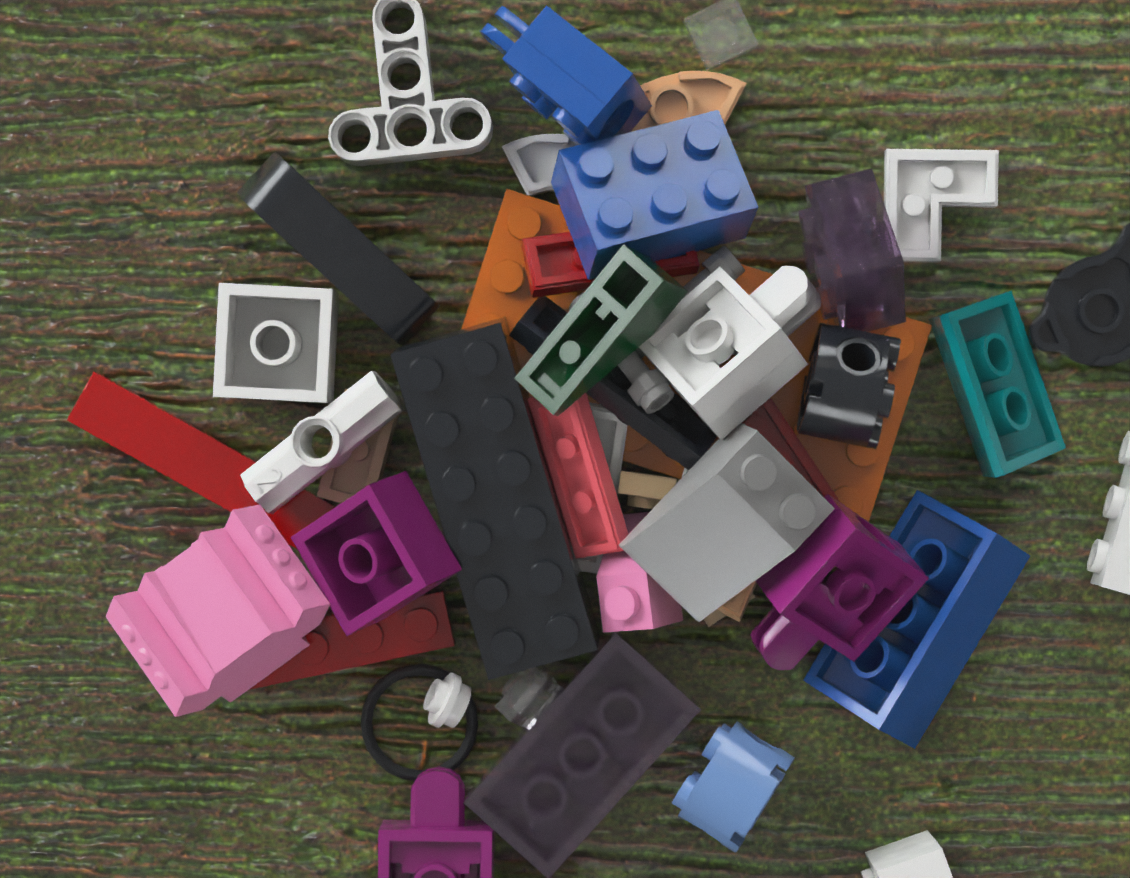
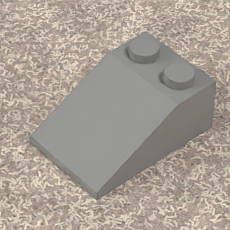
M741 423L722 440L718 439L627 535L619 546L697 622H700L795 552L835 508L757 430Z

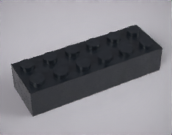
M506 317L402 346L390 354L446 541L462 568L456 574L488 680L598 650L600 640L599 630L578 561L575 559L527 401L529 394L514 379L520 372L521 367L512 337L509 336L510 330Z

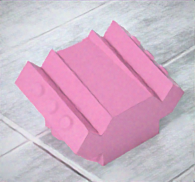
M259 504L233 509L224 528L201 532L198 540L192 543L191 547L169 563L155 571L144 573L138 591L113 597L106 618L175 717L201 711L221 696L231 703L310 645L305 635L321 624L331 604Z

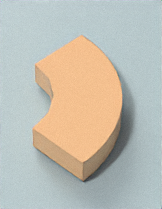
M683 71L663 76L647 83L645 82L640 86L652 107L632 131L719 110L726 125L747 83L728 75L709 71Z

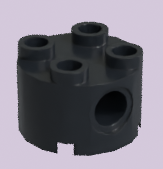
M819 323L808 360L810 362L808 376H805L797 419L798 433L876 449L881 434L883 418L887 419L889 417L893 402L895 385L888 383L889 371L894 372L901 339Z

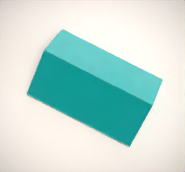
M1012 290L929 319L983 476L992 478L1004 476L1066 448Z

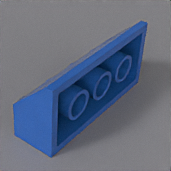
M919 490L915 492L891 532L890 537L902 545L929 579L855 662L829 645L824 644L803 681L878 730L914 749L1030 558L1029 554L996 532Z

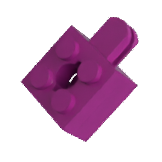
M828 493L824 498L835 509L795 552L756 580L773 604V608L751 631L750 636L752 643L761 653L766 663L771 668L777 670L793 669L818 640H821L855 662L929 579L899 542ZM833 567H838L832 574L829 573Z
M441 766L426 769L418 775L411 787L410 820H383L378 829V878H494L495 821L465 820V785L458 773L450 768Z

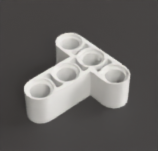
M378 0L373 9L372 22L382 107L355 109L339 114L329 127L328 139L331 148L344 162L353 166L468 155L483 150L493 136V124L487 108L473 98L435 101L427 24L418 1ZM397 8H406L415 15L412 27L402 34H393L385 28L387 15ZM404 63L414 64L421 71L418 84L409 90H399L391 84L392 72L397 66ZM465 112L475 113L483 120V128L480 134L471 140H461L452 133V124L455 118ZM415 118L426 124V136L418 145L412 147L404 146L398 142L397 130L402 122ZM355 124L368 127L371 133L368 146L357 153L348 152L342 146L343 133L347 128Z

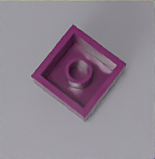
M406 471L369 484L291 537L318 587L330 602V608L346 636L384 620L462 570Z

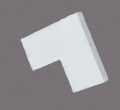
M886 149L884 153L883 262H941L942 207L995 208L998 206L999 150Z

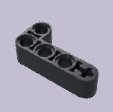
M276 151L237 191L242 200L401 347L440 307Z

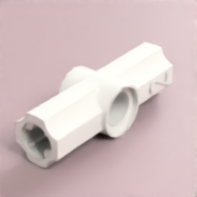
M370 371L318 414L299 421L289 437L243 472L240 476L243 479L244 487L255 502L260 504L267 513L274 514L330 468H336L344 464L354 449L404 411L399 398L377 372ZM325 427L332 435L333 445L326 456L319 458L312 448V439L319 429Z

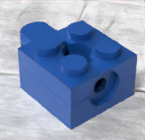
M547 5L530 26L504 6H501L496 11L495 17L511 33L519 38L515 43L489 23H486L480 30L481 35L504 55L503 61L514 74L509 83L523 95L521 97L522 100L543 118L548 119L551 115L564 128V134L577 145L631 132L652 107L632 72Z

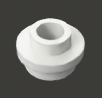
M449 673L444 680L437 678L431 684L423 704V709L429 711L428 723L439 728L444 724L454 728L462 719L468 707L472 690L470 686L462 683L461 676Z

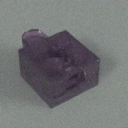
M872 168L805 185L807 208L798 211L800 226L805 240L801 242V247L808 273H816L820 286L816 287V290L820 295V311L824 321L833 318L836 326L866 332L906 322L904 261Z

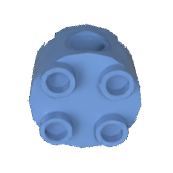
M738 721L732 728L725 723L722 727L719 726L701 754L710 760L702 775L697 771L689 775L672 801L673 805L681 809L678 815L679 818L702 829L734 853H737L747 833L753 828L785 776V773L776 767L778 766L787 771L795 757L781 748L774 747L759 739Z

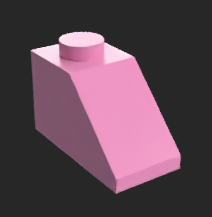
M649 512L623 514L628 534ZM625 551L603 554L596 576L603 633L655 629L683 621L682 606Z

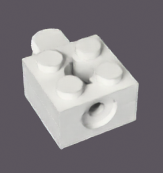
M719 266L678 303L655 333L639 348L655 368H658L669 380L670 385L722 440L808 365L788 336L820 309V295L804 271L795 266H782L750 295ZM731 355H735V357L732 358L726 365H724L723 367H719V365L728 360Z

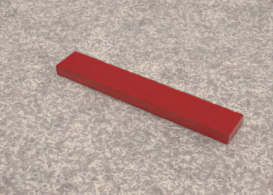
M98 372L92 373L67 421L230 512L233 509L259 505L244 487L243 479L240 476L255 464L256 460ZM306 488L274 514L266 512L288 545L294 548L296 546L291 539L293 535L336 507L331 502L316 497L315 493Z

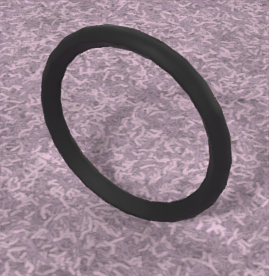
M425 664L406 665L386 674L378 680L369 692L362 709V737L370 755L388 773L401 779L415 781L418 775L426 769L415 770L400 766L389 759L378 746L373 733L372 720L374 708L379 697L393 683L406 677L421 675L444 680L450 672L437 666ZM472 695L466 709L467 727L461 747L452 758L439 765L441 767L455 770L470 754L476 741L478 716Z

